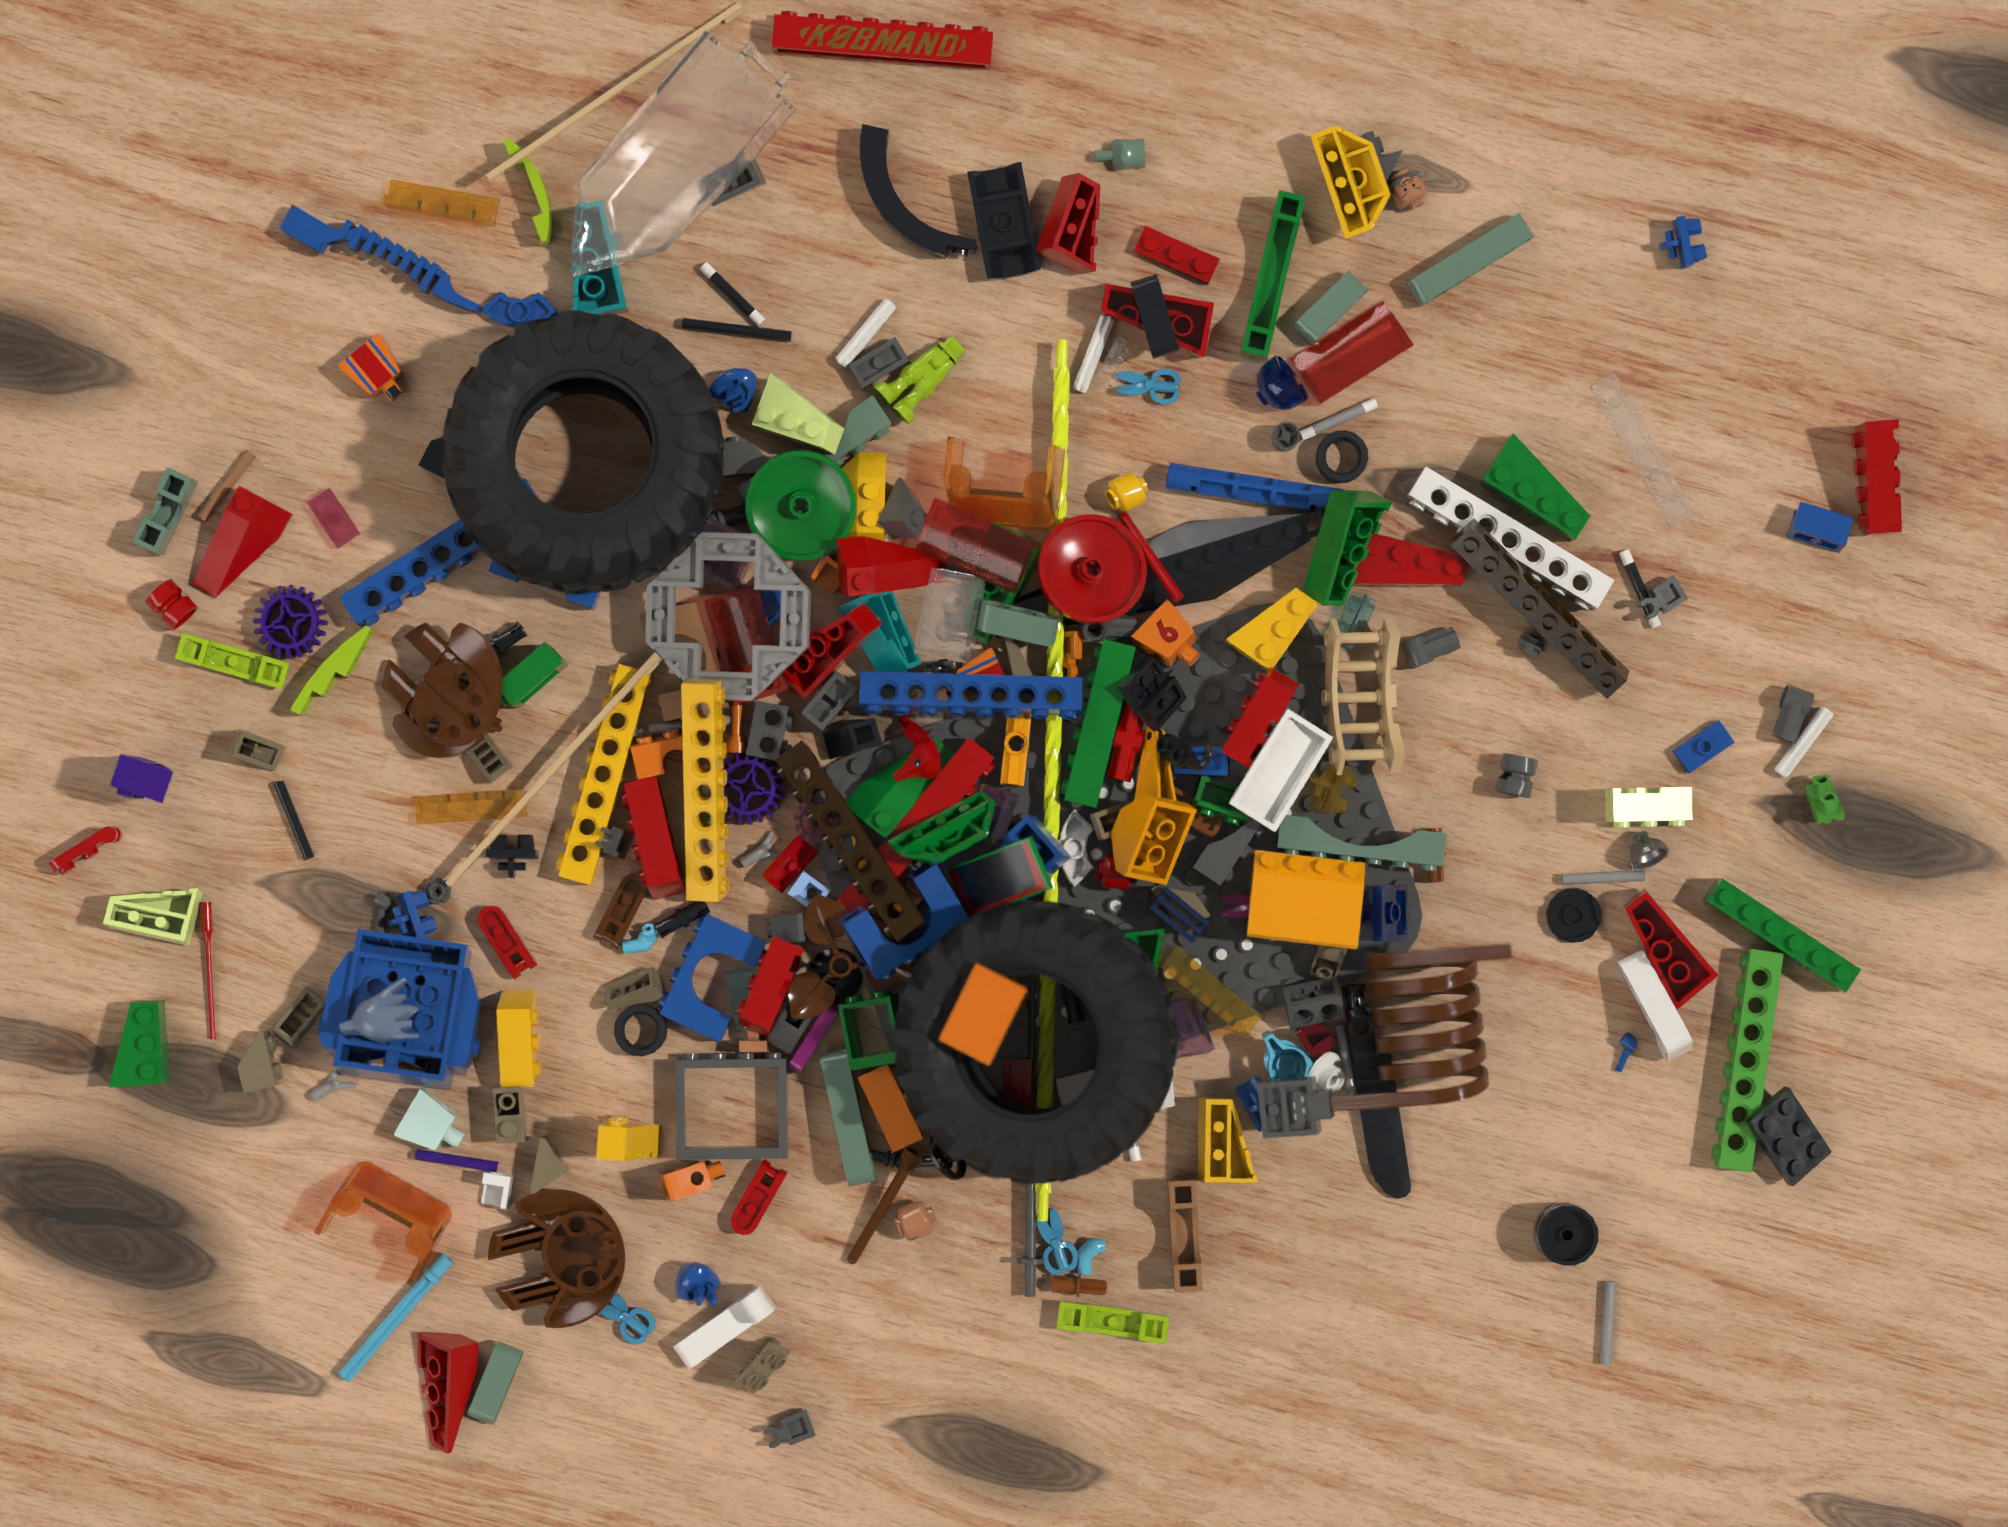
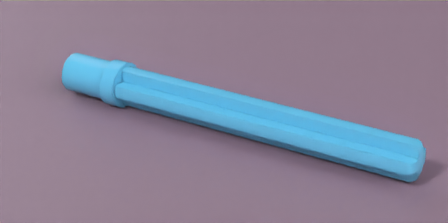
M441 1252L431 1265L424 1269L420 1279L344 1365L339 1375L345 1381L350 1382L432 1286L440 1282L441 1277L454 1263L449 1256Z

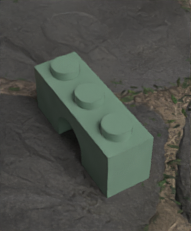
M167 467L156 489L158 493L156 503L151 513L146 518L143 517L132 542L164 556L198 481Z

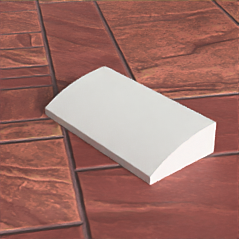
M1286 708L1230 799L1229 804L1266 828L1276 832L1333 737Z

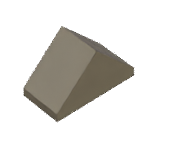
M239 729L228 755L275 771L285 746L249 731Z
M1130 801L1089 815L1098 841L1111 837V832L1120 809L1130 804Z
M545 1136L539 1138L530 1193H537L570 1170L550 1139Z

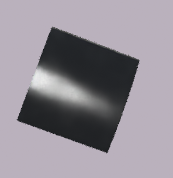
M1155 654L1147 655L1117 687L1132 710L1153 731H1158L1187 699L1177 678L1166 675Z

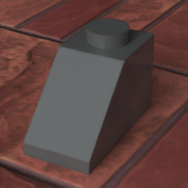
M742 436L727 437L723 450L724 478L754 476L757 470L769 458L748 440L743 441Z
M898 478L878 523L892 539L918 538L927 514L912 489L902 478Z
M805 913L771 916V922H766L767 937L773 938L775 936L787 942L807 941V934L804 928Z
M788 1003L767 1041L791 1054L813 1017L804 1019L792 1018L790 1015V1003Z

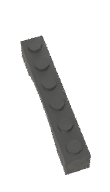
M1250 817L1248 822L1243 824L1234 833L1219 841L1206 844L1192 868L1219 886L1223 882L1228 884L1236 872L1232 867L1238 858L1242 861L1245 859L1252 848L1248 843L1253 836L1258 838L1265 826Z

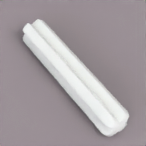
M885 298L837 355L836 361L842 367L847 368L894 312L896 306L890 300Z
M1101 315L1073 385V389L1077 392L1086 393L1114 323V319L1110 316Z
M1826 707L1818 709L1798 736L1796 743L1792 744L1775 767L1776 773L1784 778L1790 775L1833 717V713Z

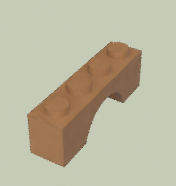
M1167 1179L1175 1293L1203 1291L1196 1179Z

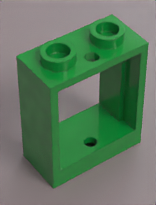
M544 642L502 678L501 702L508 707L520 708L562 672L568 664L550 644Z
M888 990L873 992L872 998L863 999L862 994L846 997L847 1002L838 1005L850 1069L857 1070L895 1063V1049L863 1055L854 1009L887 1003L893 1031L896 1014L900 1005L898 993L889 994Z

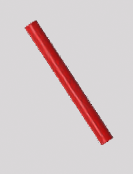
M1127 512L1120 513L1117 518L1139 541L1146 561L1174 602L1180 601L1184 595Z

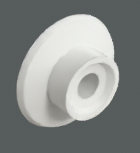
M1334 1052L1326 1053L1312 1066L1308 1077L1316 1076L1317 1089L1332 1088V1093L1334 1094L1342 1087L1345 1080V1072L1342 1070V1062L1338 1054Z

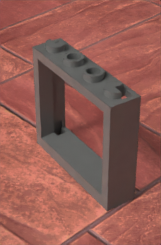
M773 1052L765 1053V1058H754V1053H737V1058H726V1053H710V1058L699 1059V1054L691 1053L682 1054V1059L675 1060L677 1160L782 1159L789 1157L787 1057L781 1058V1053ZM778 1067L779 1146L686 1147L685 1068Z

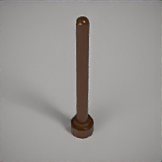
M907 1146L904 1148L900 1155L901 1166L847 1257L849 1264L857 1263L910 1171H914L915 1168L920 1167L925 1157L917 1150Z

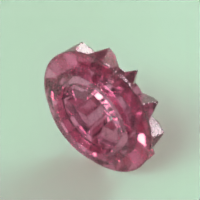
M813 799L815 805H820L824 802L821 799ZM802 803L794 816V826L797 833L808 842H824L821 836L825 833L820 825H818L815 833H813V824L804 820L805 817L808 818L806 813L810 810L805 803ZM837 814L829 817V827L838 826Z

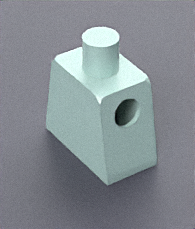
M425 1088L419 1089L394 1133L399 1138L435 1151L440 1148L443 1141L458 1148L465 1136L463 1132L452 1127L458 1115Z

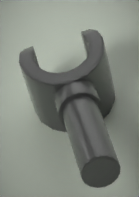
M384 891L379 893L374 901V904L381 908L374 930L378 932L381 931L386 912L393 904L392 896Z

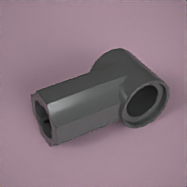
M1122 615L1113 621L1100 624L1098 628L1093 630L1088 629L1090 624L1080 623L1084 637L1089 642L1096 643L1103 639L1132 641L1131 636L1136 632V617Z
M1453 627L1426 637L1423 635L1401 644L1411 669L1432 662L1434 658L1461 648Z
M1788 684L1786 685L1780 699L1779 707L1781 709L1772 736L1787 742L1796 743L1804 716H1807L1811 709L1814 693Z

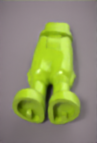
M950 335L943 343L939 341L936 346L924 352L911 364L905 365L896 380L891 383L880 381L873 388L880 398L890 406L908 386L915 385L908 395L892 406L894 413L909 425L915 418L914 408L922 399L933 395L935 388L948 375L952 367L959 363L958 358L965 352V349Z

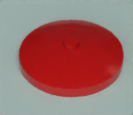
M1084 514L1065 520L1047 536L1038 555L1037 577L1045 598L1060 614L1079 623L1102 624L1121 617L1138 601L1146 583L1147 565L1139 541L1128 528L1106 516Z

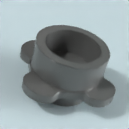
M1527 633L1526 636L1520 634L1518 648L1521 651L1536 657L1540 651L1544 652L1545 645L1541 643L1542 639L1531 633Z

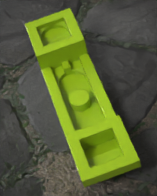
M509 138L503 140L510 158L522 150ZM527 156L513 167L515 170L523 167L526 168L542 211L541 214L532 218L540 240L545 247L550 245L552 236L551 204L544 182Z
M183 632L175 656L177 660L283 689L290 665L288 662Z
M1060 1301L1056 1329L1082 1333L1091 1332L1166 1344L1170 1316L1105 1305Z

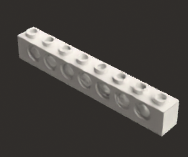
M1428 467L1423 468L1406 496L1411 500L1409 503L1411 506L1422 512L1427 509L1435 514L1433 519L1445 526L1450 523L1457 527V533L1473 518L1478 522L1482 519L1488 520L1492 525L1490 534L1540 583L1542 580L1552 585L1550 589L1563 597L1566 594L1576 599L1574 604L1586 611H1589L1590 608L1595 610L1599 607L1614 582V579ZM1440 491L1444 494L1445 502L1443 505H1435L1432 502V492ZM1463 505L1468 509L1467 519L1461 520L1456 517V506ZM1508 533L1514 536L1515 545L1513 548H1507L1503 545L1502 536ZM1528 548H1534L1538 551L1539 558L1537 562L1527 560L1525 552ZM1551 562H1558L1562 566V574L1556 577L1550 573L1549 565ZM1575 576L1584 578L1586 586L1583 591L1574 588L1572 582Z

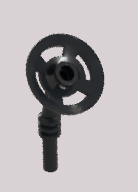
M929 1135L928 1148L931 1156H924L925 1158L920 1167H937L944 1176L951 1180L963 1178L967 1170L966 1160L952 1159L936 1142L932 1149L934 1139ZM871 1150L874 1162L884 1163L885 1167H888L890 1164L891 1168L897 1166V1169L900 1168L901 1152L897 1155V1152L891 1154L890 1150L887 1152ZM953 1162H957L955 1173L950 1169L953 1166Z

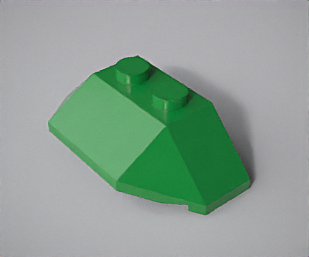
M980 790L887 841L888 845L902 857L929 865L941 863L988 836L995 802Z

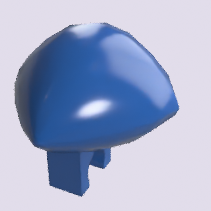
M747 368L727 369L714 379L709 386V391L717 403L733 409L734 413L739 411L747 412L756 391V375Z
M690 1262L684 1264L678 1271L675 1283L676 1295L684 1301L695 1300L697 1306H701L703 1301L707 1299L709 1306H714L718 1300L715 1290L721 1285V1281L708 1265Z

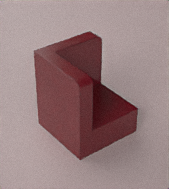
M1322 1023L1299 1027L1294 1031L1313 1059L1318 1058L1337 1044Z

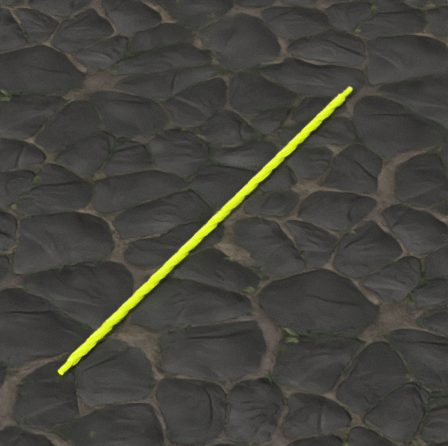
M1064 339L1057 340V361L1053 372L1051 458L1053 473L1051 478L1050 506L1052 516L1050 533L1067 519L1066 490L1069 432L1067 408L1069 404L1070 373L1067 367L1068 340ZM1049 603L1048 614L1059 617V624L1054 646H1048L1047 676L1063 677L1064 616ZM1051 693L1046 699L1050 704H1058L1062 697L1058 693ZM1048 715V718H1046L1047 730L1045 736L1046 773L1044 779L1045 816L1043 825L1059 842L1062 719L1059 718V715ZM1059 869L1050 877L1054 888L1042 892L1043 901L1058 902L1057 877ZM1040 975L1037 1108H1053L1056 980ZM1051 1183L1035 1184V1193H1038L1037 1221H1048V1196L1051 1193Z

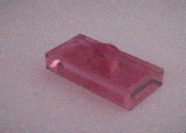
M330 487L307 502L337 549L361 534Z

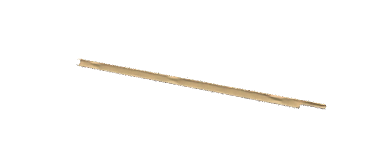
M737 2L487 173L485 176L488 181L491 182L544 144L706 35L709 31L720 25L721 21L724 20L727 24L744 12L741 4Z
M656 652L653 653L445 882L447 885L452 887L618 703L624 699L643 677V674L645 673L649 676L663 658Z

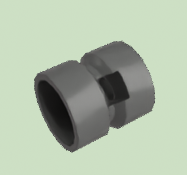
M1503 753L1500 768L1504 772L1498 776L1495 791L1531 798L1534 783L1530 778L1536 774L1538 760Z

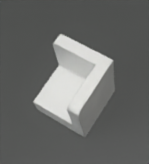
M485 1171L482 1179L484 1188L481 1202L487 1205L499 1206L500 1209L506 1210L509 1208L514 1175Z

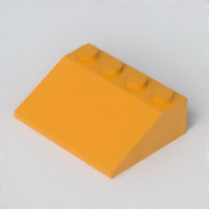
M1255 850L1251 869L1247 937L1357 949L1364 891L1365 863Z

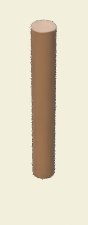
M248 450L244 453L199 511L198 517L206 522L256 456Z

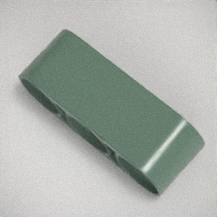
M1350 271L1346 272L1294 323L1293 327L1313 345L1368 289Z
M983 600L976 628L990 634L1043 646H1054L1059 617L1001 602Z
M497 1341L467 1415L494 1425L524 1351Z

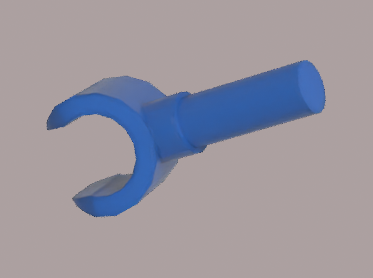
M1628 1032L1619 1041V1045L1625 1048V1050L1622 1052L1615 1069L1618 1072H1622L1628 1056L1637 1047L1636 1038Z

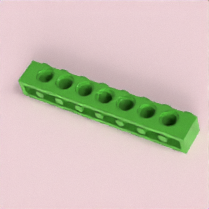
M1746 948V952L1742 953L1740 957L1739 969L1743 970L1742 980L1737 981L1735 996L1739 997L1738 1007L1733 1008L1731 1023L1735 1024L1734 1034L1729 1036L1727 1050L1731 1051L1730 1061L1725 1063L1723 1078L1727 1079L1726 1088L1721 1090L1719 1105L1723 1106L1722 1115L1717 1117L1715 1132L1719 1133L1718 1142L1713 1144L1711 1160H1714V1166L1719 1168L1752 1172L1757 1139L1745 1120L1762 1106L1784 957L1783 953ZM1761 970L1764 974V981L1757 986L1752 981V975L1755 971ZM1756 997L1760 1001V1008L1757 1012L1752 1013L1748 1008V1002ZM1752 1024L1756 1028V1036L1748 1040L1744 1036V1030L1748 1025ZM1745 1052H1749L1752 1055V1063L1747 1067H1743L1740 1063V1057ZM1741 1079H1745L1748 1082V1090L1744 1094H1739L1736 1090V1084ZM1741 1106L1744 1110V1117L1742 1120L1735 1122L1732 1118V1111L1736 1107ZM1738 1134L1740 1144L1737 1148L1731 1149L1728 1145V1139L1731 1135Z

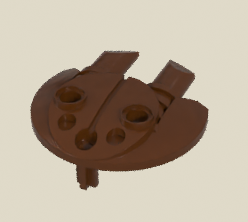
M423 623L407 633L404 638L430 662L431 669L423 676L425 680L420 681L417 686L392 660L387 662L382 688L401 706L403 713L395 715L392 723L401 740L412 750L424 756L451 758L472 749L488 732H501L502 727L500 724L502 720L496 716L502 698V672L497 654L487 638L477 629L464 623H459L452 629L449 642L441 637L428 623Z
M543 1190L532 1193L515 1203L517 1213L527 1218L528 1222L493 1231L489 1244L488 1261L533 1249L535 1251L541 1250L542 1259L545 1260L544 1267L546 1272L541 1273L539 1277L495 1287L496 1292L512 1311L545 1303L551 1305L543 1318L546 1328H565L591 1319L601 1312L613 1299L624 1275L626 1261L625 1246L621 1232L613 1217L592 1198L571 1190ZM573 1217L583 1219L585 1226L582 1231H575L571 1227L570 1222ZM591 1270L597 1274L598 1281L596 1284L590 1285L585 1282L584 1273Z

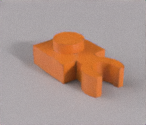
M1064 631L1063 677L1079 676L1076 659H1082L1083 632Z

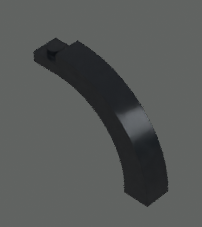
M862 124L860 161L863 178L870 199L887 225L906 242L933 256L945 259L947 249H952V254L962 257H968V253L975 254L977 240L949 234L930 227L915 217L904 206L892 186L887 170L889 130Z

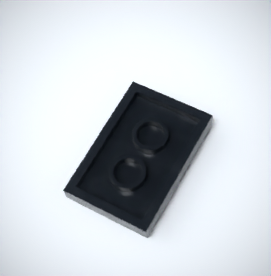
M1789 1087L1781 1088L1745 1120L1789 1186L1796 1185L1832 1152Z

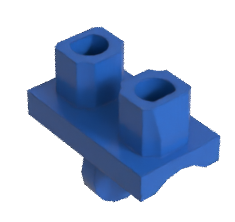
M1685 216L1676 217V220H1673L1676 240H1674L1673 230L1666 231V242L1660 243L1659 248L1660 250H1668L1670 259L1678 257L1676 248H1678L1681 269L1690 268L1694 263L1707 258L1705 245L1691 246L1689 236L1700 235L1702 227L1700 219H1686Z
M407 891L398 895L404 916L400 906L392 908L395 919L388 921L390 927L397 925L400 935L408 932L406 922L411 937L426 938L425 935L437 930L433 916L420 919L417 909L429 905L425 891L414 893Z
M1259 1075L1234 1088L1258 1132L1262 1131L1257 1083L1261 1081Z

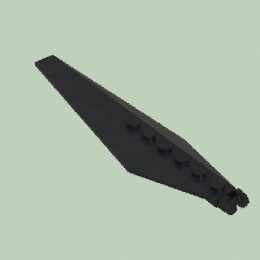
M1325 509L1306 515L1288 514L1189 521L1147 540L1184 596L1180 601L1174 602L1146 561L1147 577L1144 590L1138 601L1124 616L1157 610L1166 600H1169L1176 607L1217 599L1311 541V538L1317 537L1320 527L1309 532L1306 522L1323 518ZM1040 588L1017 598L1013 605L1048 613L1049 602ZM1064 616L1063 626L1079 624V622Z

